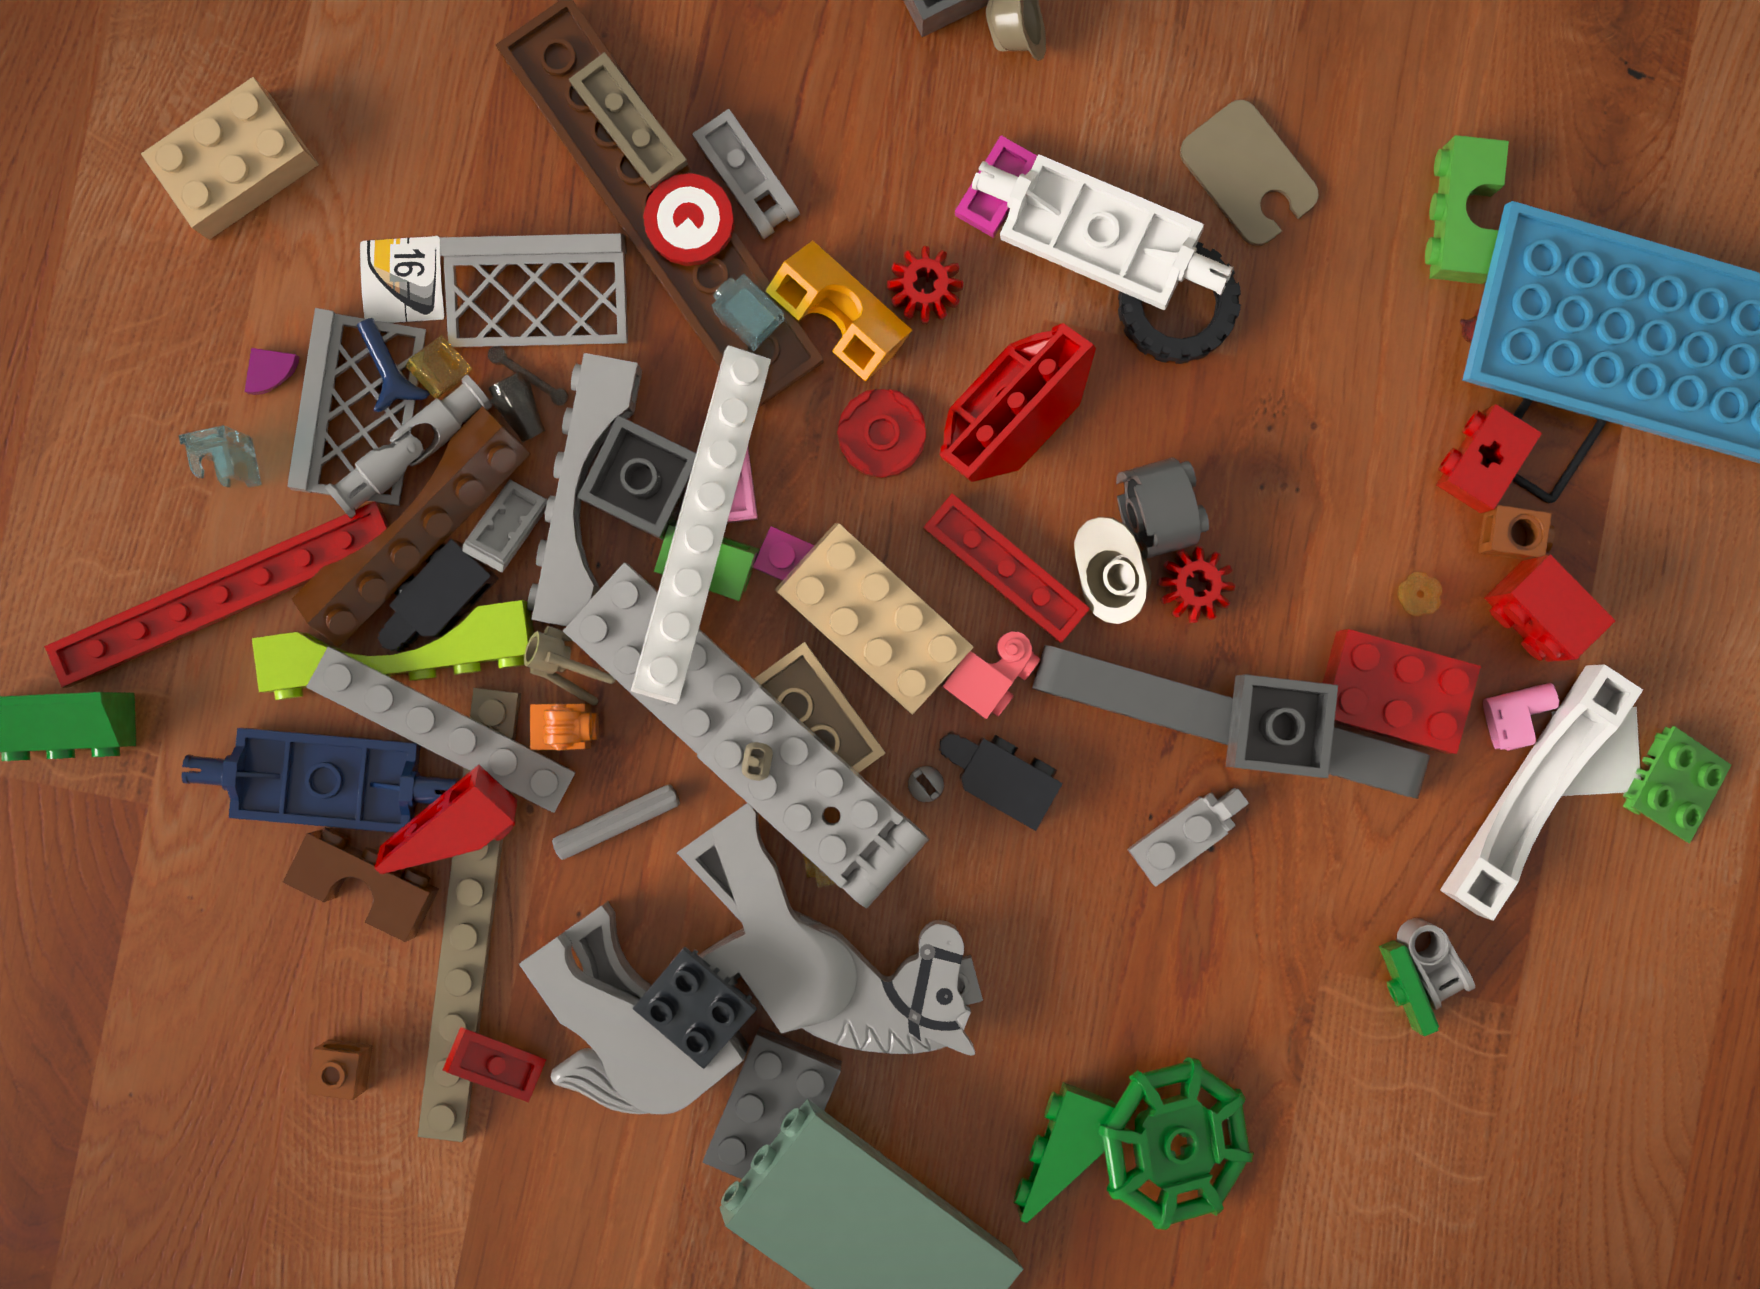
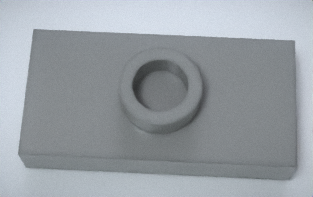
M509 479L465 540L463 552L503 573L545 513L548 500Z

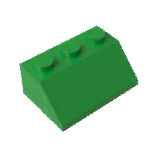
M89 692L0 697L1 761L31 760L30 751L46 750V759L76 758L75 749L91 748L92 757L120 756V747L136 746L135 693Z

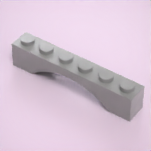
M584 353L582 364L576 363L573 368L571 390L576 391L573 408L567 407L564 414L562 433L568 436L565 451L557 453L553 472L554 478H558L559 482L556 496H549L545 510V522L550 523L547 540L542 539L540 541L536 556V565L542 567L539 584H532L528 596L527 608L533 611L532 620L567 627L600 590L590 570L582 545L580 526L582 500L578 498V494L617 415L628 419L634 414L642 369L636 362Z

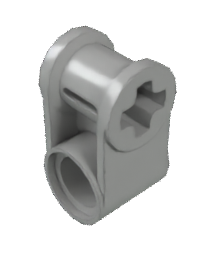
M1418 918L1407 920L1401 925L1397 932V942L1407 946L1429 1003L1434 1010L1442 1007L1441 1001L1459 991L1475 989V983L1471 974L1457 955L1447 934L1441 928ZM1429 931L1431 935L1429 947L1424 951L1416 952L1415 940L1417 936L1422 932Z

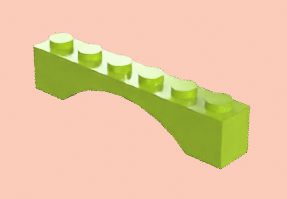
M524 600L477 606L461 624L440 639L418 649L394 655L366 656L353 654L328 645L310 633L302 632L252 638L259 692H274L275 700L303 697L302 688H306L328 646L389 677L408 673L409 681L437 678L436 669L453 667L454 675L480 672V663L498 661L499 669L523 666L527 644L534 634L531 610H528V602Z

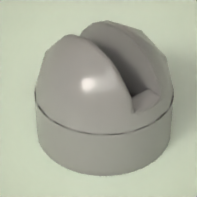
M922 766L911 773L908 780V788L911 795L918 801L931 802L942 794L944 780L940 772L935 768ZM922 773L936 789L930 796L923 785L916 779Z

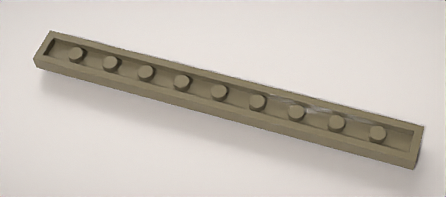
M473 688L470 718L515 741L521 693ZM463 768V776H462V778H463L466 774H468V773L470 772V770H468V769H466V768ZM493 839L481 850L452 857L418 1137L463 1142L466 1139L473 1082L449 1074L442 1069L460 1027L477 1033L480 1030L503 839L499 841Z

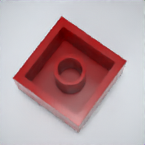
M1551 554L1521 561L1484 597L1492 606L1489 610L1491 615L1505 628L1510 629L1513 627L1524 638L1521 642L1523 648L1539 661L1543 659L1546 662L1577 660L1616 621Z

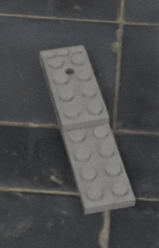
M623 563L567 625L563 632L695 751L697 757L832 881L840 888L842 887L860 905L868 908L930 840L928 836L700 629H698L681 696L677 704L632 692V684L658 591L629 564ZM752 742L767 744L773 751L769 776L761 781L748 779L742 773L745 748ZM827 807H835L839 810L841 815L839 822L830 823L825 819L824 811Z

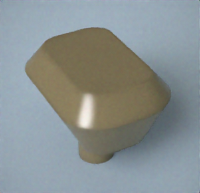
M752 742L746 746L742 763V773L746 778L761 781L769 776L773 756L770 746L759 742Z

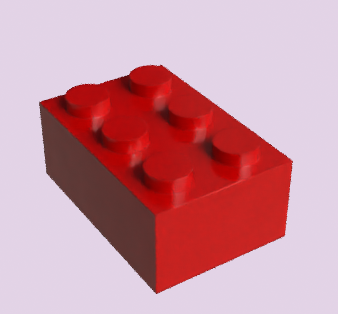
M1351 629L1336 631L1322 683L1338 685L1334 723L1440 753L1457 754L1481 666Z

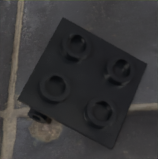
M684 947L632 1009L704 1069L757 1008L750 1002L752 996L749 994L746 996L733 984L731 986L728 984L731 980L728 976L723 980L717 975L720 971L719 968L716 967L712 971L710 969L711 965L697 954L699 951L694 949L691 952L688 948Z

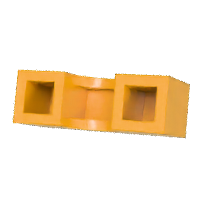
M813 240L784 261L766 289V292L798 321L810 313H819L832 319L842 333V338L832 352L865 382L893 358L913 331Z

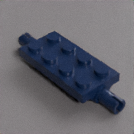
M237 728L235 748L232 754L227 755L225 759L188 754L185 756L182 767L201 769V772H182L183 783L222 786L223 790L228 791L230 798L229 818L394 833L414 818L417 803H433L443 794L441 790H448L459 781V778L449 779L420 776L418 769L421 745L417 743L253 728Z

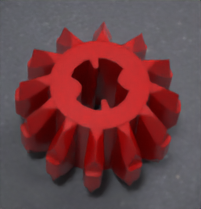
M922 246L921 259L918 260L912 251H905L904 259L907 266L894 262L891 271L899 278L887 281L888 290L899 292L891 299L892 306L896 308L908 303L904 311V318L910 320L916 310L921 311L922 324L929 323L930 311L932 310L940 320L946 319L947 313L943 304L957 308L960 300L951 292L961 291L964 286L962 280L952 278L959 272L960 267L958 263H951L943 267L947 258V252L941 250L935 260L929 258V246ZM926 277V282L930 278L935 281L932 293L924 294V288L921 293L916 290L918 278Z
M1197 546L1192 552V560L1184 549L1176 552V559L1180 566L1171 561L1164 562L1162 565L1163 569L1173 577L1159 578L1157 586L1171 588V593L1163 595L1160 601L1162 604L1170 603L1173 600L1178 602L1172 610V616L1178 618L1188 608L1189 622L1197 623L1200 618V610L1208 620H1213L1217 617L1213 604L1223 609L1228 608L1230 602L1220 592L1234 591L1235 584L1232 582H1222L1221 577L1230 574L1232 568L1230 565H1227L1217 570L1215 565L1220 560V553L1215 551L1204 561V549L1202 546ZM1193 573L1198 574L1200 582L1206 583V589L1198 592L1199 597L1194 596L1193 588L1186 587V580L1195 577Z

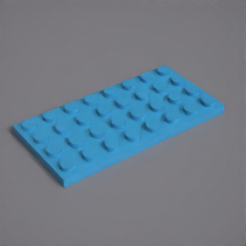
M1511 201L1504 206L1462 381L1760 463V273Z

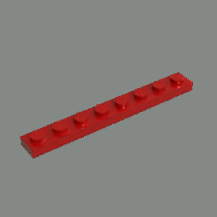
M376 501L356 509V515L352 519L347 514H344L44 646L61 687H72L306 584L323 566L339 561L358 551L389 527L380 503Z

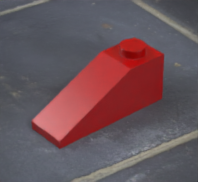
M477 765L380 845L374 869L380 874H385L481 850L493 839L496 841L503 839L513 829L516 823L515 814L518 800L483 767Z

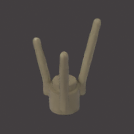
M547 626L544 633L534 632L524 654V665L530 667V673L548 679L591 705H597L598 699L557 674L556 671L562 673L565 669L609 684L615 683L616 679L599 669L571 660V648L566 646L564 641L573 640L562 630Z

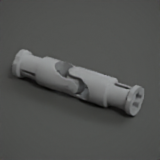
M468 375L461 379L462 384L442 400L436 398L395 431L390 439L391 444L369 451L355 463L356 468L337 484L329 483L324 487L351 519L356 515L355 509L374 494L382 495L397 483L408 465L420 464L446 444L462 427V424L470 419L482 406L486 410L493 406L484 392ZM429 423L432 426L434 439L426 450L423 449L421 441L408 431L415 425Z

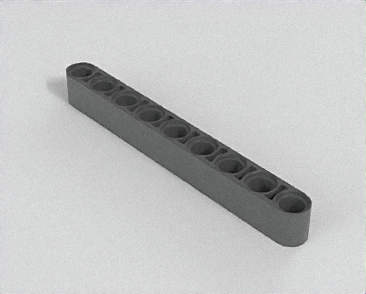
M1044 645L1032 689L1228 745L1233 698ZM1334 727L1329 774L1418 799L1430 755Z

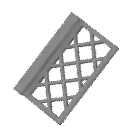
M618 233L439 237L440 256L444 257L448 347L628 343L625 254H627L625 235ZM615 262V282L602 294L585 276L597 263ZM571 263L588 264L579 272ZM526 264L543 265L535 273ZM552 264H563L576 276L559 295L540 278ZM482 265L498 266L490 274ZM508 265H519L531 277L514 296L496 280L497 276ZM456 266H474L486 278L470 297L457 286ZM580 281L599 298L583 317L563 300ZM491 283L510 300L493 319L475 303V300ZM535 283L539 284L554 299L538 318L519 301ZM615 290L616 306L608 300ZM457 295L465 301L459 309ZM603 303L617 315L616 335H600L587 323L589 318ZM559 304L577 321L565 336H555L542 323ZM514 305L533 322L520 337H511L498 325ZM471 307L488 325L476 338H459V318ZM583 326L591 335L575 334ZM539 328L547 336L530 335ZM492 329H495L502 337L486 336Z
M315 308L287 485L291 490L330 495L324 488L327 485L319 484L324 464L338 455L349 471L352 472L354 467L342 453L344 450L363 437L366 438L373 449H377L378 446L368 433L388 419H391L399 429L414 416L416 400H404L391 410L389 408L384 410L386 412L384 415L363 428L349 409V407L370 393L378 400L379 394L375 389L383 384L382 377L370 384L356 365V363L370 354L368 348L351 358L341 345L344 326L358 328L357 324L366 320L364 318L335 314L334 311ZM375 321L379 331L387 333L383 336L385 343L397 335L415 338L413 355L398 366L396 365L400 374L405 377L401 371L411 365L409 382L418 387L426 329ZM341 352L347 362L338 367ZM352 367L366 385V388L344 402L334 389L336 377ZM334 396L340 406L331 412ZM404 409L401 425L394 415ZM345 411L360 432L340 446H337L327 433L329 421ZM327 440L334 450L324 456ZM405 472L399 481L392 486L391 495L376 493L367 501L400 506Z

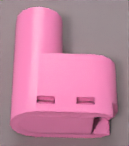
M1552 683L1483 700L1484 713L1495 749L1500 748V750L1510 751L1535 744V732L1530 715L1557 709L1559 706L1558 695Z

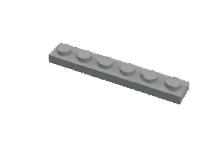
M330 646L327 647L306 688L470 771L477 765H480L505 789L555 813L576 773L534 750H530V748Z

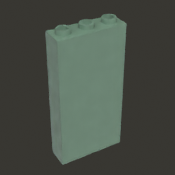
M809 1099L799 1109L794 1108L788 1113L781 1124V1132L770 1145L766 1144L758 1150L751 1162V1169L740 1182L735 1181L728 1187L719 1207L725 1226L813 1289H1008L1023 1271V1267L1009 1247Z

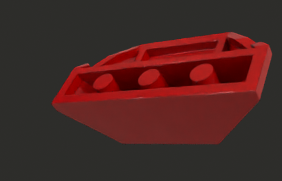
M1064 323L1052 327L1051 331L1036 333L1009 344L949 408L944 430V444L940 449V457L970 482L1019 471L1080 406L1096 351L1094 344Z

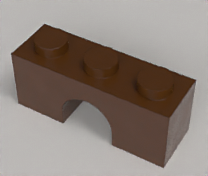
M327 827L324 828L323 832L318 830L306 834L283 883L322 902H326L336 898L347 878H358L368 885L373 897L372 907L365 923L404 942L416 937L439 888L429 884L431 878L428 875L411 867L405 868L404 871L397 870L380 874L374 869L378 850L365 847L364 851L348 845L350 840L348 836Z

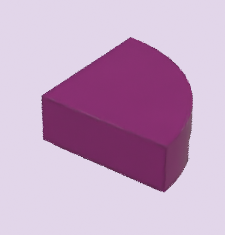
M251 348L244 392L252 395L271 392L272 389L281 385L288 377L294 374L300 357L296 354Z

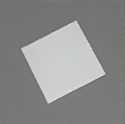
M1637 707L1631 708L1620 727L1587 761L1562 796L1625 793L1628 791L1634 778L1641 780V777L1635 773L1638 768L1640 769Z

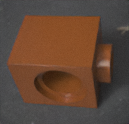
M1497 505L1494 510L1484 513L1478 553L1520 560L1545 556L1546 552L1551 550L1555 538V528L1553 525H1550L1552 513ZM1515 522L1521 524L1527 533V539L1522 546L1515 543L1511 536V529Z
M327 1040L313 1049L307 1094L347 1100L357 1098L367 1090L373 1045Z

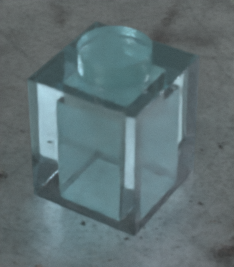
M744 273L736 281L732 277L726 280L713 295L716 301L711 306L715 315L753 352L785 320L783 311Z

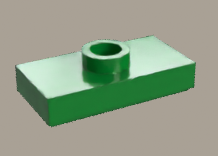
M1394 940L1380 945V951L1392 980L1387 981L1389 993L1397 1007L1403 1005L1412 1030L1424 1037L1439 1031L1438 1022L1407 946Z

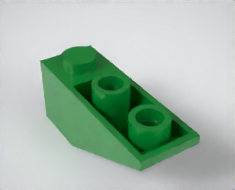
M1064 1082L1059 1094L1052 1092L1044 1114V1118L1049 1119L1044 1136H1036L1030 1151L1029 1161L1034 1162L1029 1179L1021 1178L1014 1196L1013 1203L1019 1206L1017 1210L1020 1221L1028 1223L1103 1154V1138L1098 1134L1100 1124L1106 1123L1116 1106L1113 1100Z

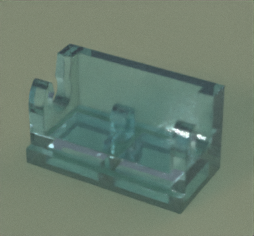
M224 425L178 435L180 444L186 447L189 466L196 477L204 478L205 470L201 465V461L204 458L214 462L217 479L225 487H230V478L245 482L247 487L262 485L252 437Z

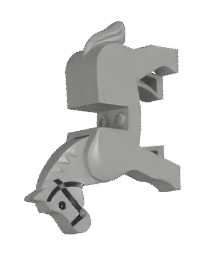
M748 803L677 852L687 865L742 922L744 927L710 946L699 956L711 965L710 969L712 971L716 967L719 968L720 971L717 975L723 980L728 976L731 979L728 982L730 986L737 984V979L742 976L781 1033L803 1028L812 1035L836 1045L868 1052L916 1054L934 1051L947 1046L966 1055H975L973 1043L964 1031L971 1010L970 1007L964 1005L962 995L957 988L958 974L964 953V943L955 925L943 920L929 922L920 932L918 953L906 958L891 976H885L841 933L792 909L777 865L762 842L758 821L759 813ZM608 901L519 963L559 1023L575 1032L593 1048L581 1049L553 1068L550 1076L552 1082L555 1085L577 1091L606 1108L629 1114H670L677 1112L691 1104L745 1058L749 1044L738 1030L703 1069L632 1009L652 985L637 974L627 961L617 935L616 914ZM572 947L582 964L583 971L577 966L573 958Z

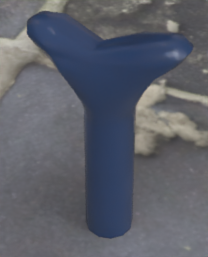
M368 318L357 324L358 330L383 380L382 390L374 411L381 412L386 410L396 399L423 400L428 398L430 393L427 390L416 387L400 374L374 319Z

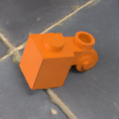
M530 704V750L591 749V740H598L599 717L598 713H591V704Z

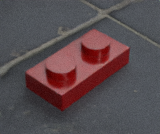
M460 1027L442 1070L529 1103L546 1059Z

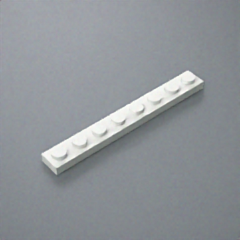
M729 345L724 352L632 684V692L673 704L679 702L771 362L769 358Z

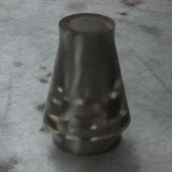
M520 372L488 388L493 397L489 401L517 433L522 443L546 431L540 419L530 380L525 382Z

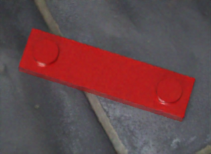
M953 493L923 527L935 540L1059 643L1064 641L1090 610L1080 599Z

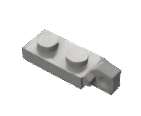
M1236 788L1231 789L1218 800L1210 792L1203 798L1198 797L1127 850L1156 887L1225 837L1228 831L1236 826L1230 817L1249 803L1240 790Z

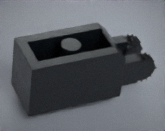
M450 539L447 544L443 542L425 560L428 564L416 577L412 574L394 592L397 597L389 606L396 613L384 624L385 628H381V632H378L379 637L377 639H379L382 648L401 652V650L406 651V648H410L409 645L414 644L420 636L431 638L443 637L455 627L499 578L481 561L464 553L461 542Z
M947 733L946 736L940 739V748L938 750H941V755H944L945 758H949L951 762L963 768L960 780L965 791L1029 828L1037 830L1063 784L1054 779L1058 770L1035 757L1030 764L1017 758L1014 755L1018 747L997 735H994L991 742L981 738L978 745L964 737L960 738L959 734L955 735V733Z

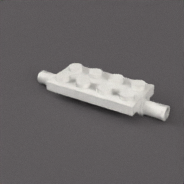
M1038 154L1032 169L1026 175L1020 174L1019 177L991 166L985 161L978 168L981 174L977 172L975 174L972 189L980 190L1008 202L1007 207L1010 208V211L1000 232L1001 240L1162 310L1166 309L1178 282H1182L1184 278L1211 289L1219 295H1222L1226 287L1225 283H1228L1233 267L1226 266L1196 253V245L1203 232L1204 224Z

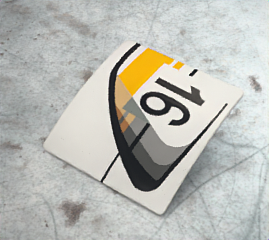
M438 236L369 240L360 243L364 319L373 318L375 321L387 323L444 319L440 239Z

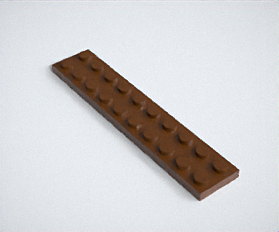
M573 0L558 1L496 44L498 51L717 365L721 366L723 355L728 345L771 359L758 408L824 363L823 357L796 318L766 292L770 281L734 230L731 240L725 249H722L719 254L705 264L685 266L673 263L655 250L645 232L643 217L647 199L653 191L573 88L569 78L605 52L641 100L642 98ZM687 165L675 175L693 173V171Z

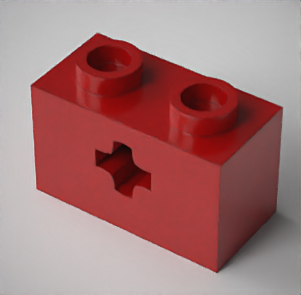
M1497 404L1482 412L1476 410L1471 415L1462 430V433L1466 435L1465 440L1458 450L1452 448L1447 453L1438 468V471L1443 474L1436 486L1481 514L1495 509L1542 434ZM1482 449L1489 450L1486 458L1491 460L1492 463L1487 465L1480 464L1483 460V455L1478 451Z

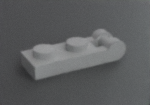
M727 109L692 133L694 140L763 240L775 232L773 227L785 219L790 222L800 215L797 206L730 109ZM770 194L776 204L763 213L757 202Z

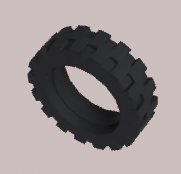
M1197 242L1196 253L1226 265L1220 259L1222 255L1213 248L1209 251L1203 248V243ZM1234 270L1228 283H1225L1226 287L1222 295L1213 291L1216 305L1214 317L1207 328L1195 336L1182 339L1167 337L1154 329L1145 317L1142 300L1119 291L1118 315L1125 327L1124 332L1126 336L1138 345L1136 348L1145 355L1149 353L1155 356V360L1160 362L1176 361V364L1188 363L1190 360L1204 358L1223 343L1233 330L1236 318L1239 316L1241 308L1239 296L1241 295L1239 282L1236 283L1233 277L1235 274Z

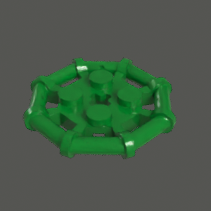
M1187 1057L1183 1063L1144 1073L1139 1070L1135 1071L1129 1076L1131 1082L1106 1123L1099 1126L1098 1134L1103 1138L1109 1184L1107 1186L1109 1195L1114 1200L1120 1199L1152 1221L1154 1228L1167 1230L1171 1224L1212 1213L1217 1216L1224 1210L1222 1204L1247 1162H1252L1254 1152L1249 1149L1243 1104L1246 1100L1244 1094L1240 1089H1233L1205 1069L1201 1061L1196 1058ZM1181 1082L1180 1095L1161 1099L1156 1091L1157 1088ZM1200 1088L1217 1099V1102L1210 1109L1204 1107L1197 1100ZM1143 1099L1148 1108L1137 1115L1134 1123L1135 1129L1125 1128ZM1227 1119L1230 1145H1225L1222 1121ZM1178 1134L1181 1137L1187 1138V1144L1180 1147L1181 1154L1176 1156L1175 1151L1171 1150V1142ZM1122 1142L1133 1144L1136 1167L1126 1172ZM1224 1158L1227 1159L1214 1183L1211 1185L1210 1180L1213 1175L1209 1172L1215 1163L1220 1165ZM1147 1180L1161 1188L1156 1202L1138 1190ZM1197 1190L1198 1197L1177 1203L1178 1194Z

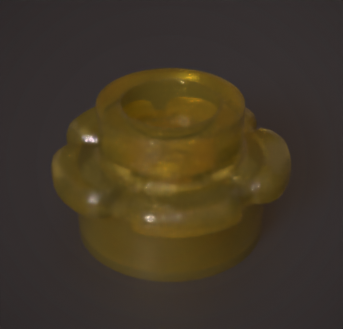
M1415 572L1410 574L1407 580L1400 584L1398 599L1404 610L1410 615L1432 614L1441 604L1439 597L1443 590L1440 582L1435 577L1430 578L1425 572ZM1419 590L1425 593L1422 599L1417 596Z

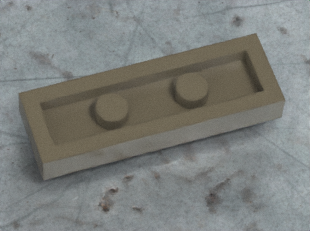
M605 52L569 78L573 88L652 191L658 184L672 177L688 165L687 159Z

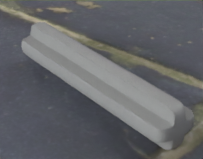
M665 785L554 837L552 840L554 850L561 860H565L677 807L680 804L678 795L672 785Z

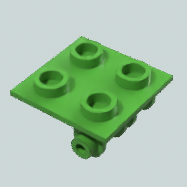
M1672 726L1671 729L1665 727L1662 734L1656 733L1655 740L1647 755L1654 759L1643 757L1642 762L1650 767L1649 771L1639 768L1636 770L1635 773L1644 780L1634 778L1628 791L1623 795L1626 799L1623 807L1638 815L1642 813L1685 842L1691 843L1732 765L1677 727Z

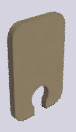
M1235 100L1229 103L1189 134L1182 142L1180 157L1183 163L1248 244L1254 246L1264 245L1282 232L1276 222L1268 219L1261 211L1260 202L1265 194L1269 192L1282 193L1288 199L1290 210L1297 219L1306 214L1317 203L1319 194L1315 182L1255 106L1248 101Z

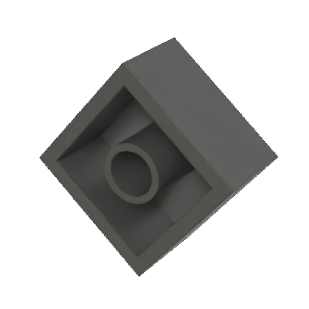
M617 415L578 494V498L664 541L669 524L676 521L680 513L696 453Z
M1246 674L1235 676L1226 767L1328 778L1338 685Z

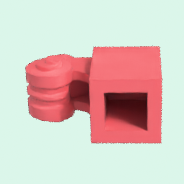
M1011 631L998 639L996 652L1000 660L996 663H987L970 651L955 667L941 687L984 719H987L991 712L998 717L1014 696L1008 689L1016 677L1019 676L1025 681L1040 661V658L1032 652L1030 640L1020 632Z

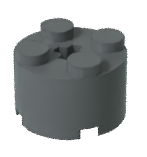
M1171 457L1118 473L1116 485L1124 483L1125 494L1117 496L1121 519L1144 549L1141 551L1143 559L1196 545L1200 540V534L1209 530V519L1203 505H1197L1193 487L1196 486V476L1189 461L1180 463L1177 459Z

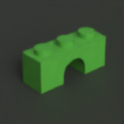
M1455 135L1443 146V149L1437 151L1434 162V175L1440 177L1438 193H1434L1429 210L1430 220L1435 221L1434 237L1429 238L1425 250V263L1431 265L1429 279L1475 284L1486 282L1498 230L1485 229L1475 225L1467 214L1466 202L1468 196L1472 195L1491 197L1505 185L1509 141Z

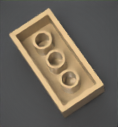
M834 523L774 589L912 715L973 649V646L839 523Z

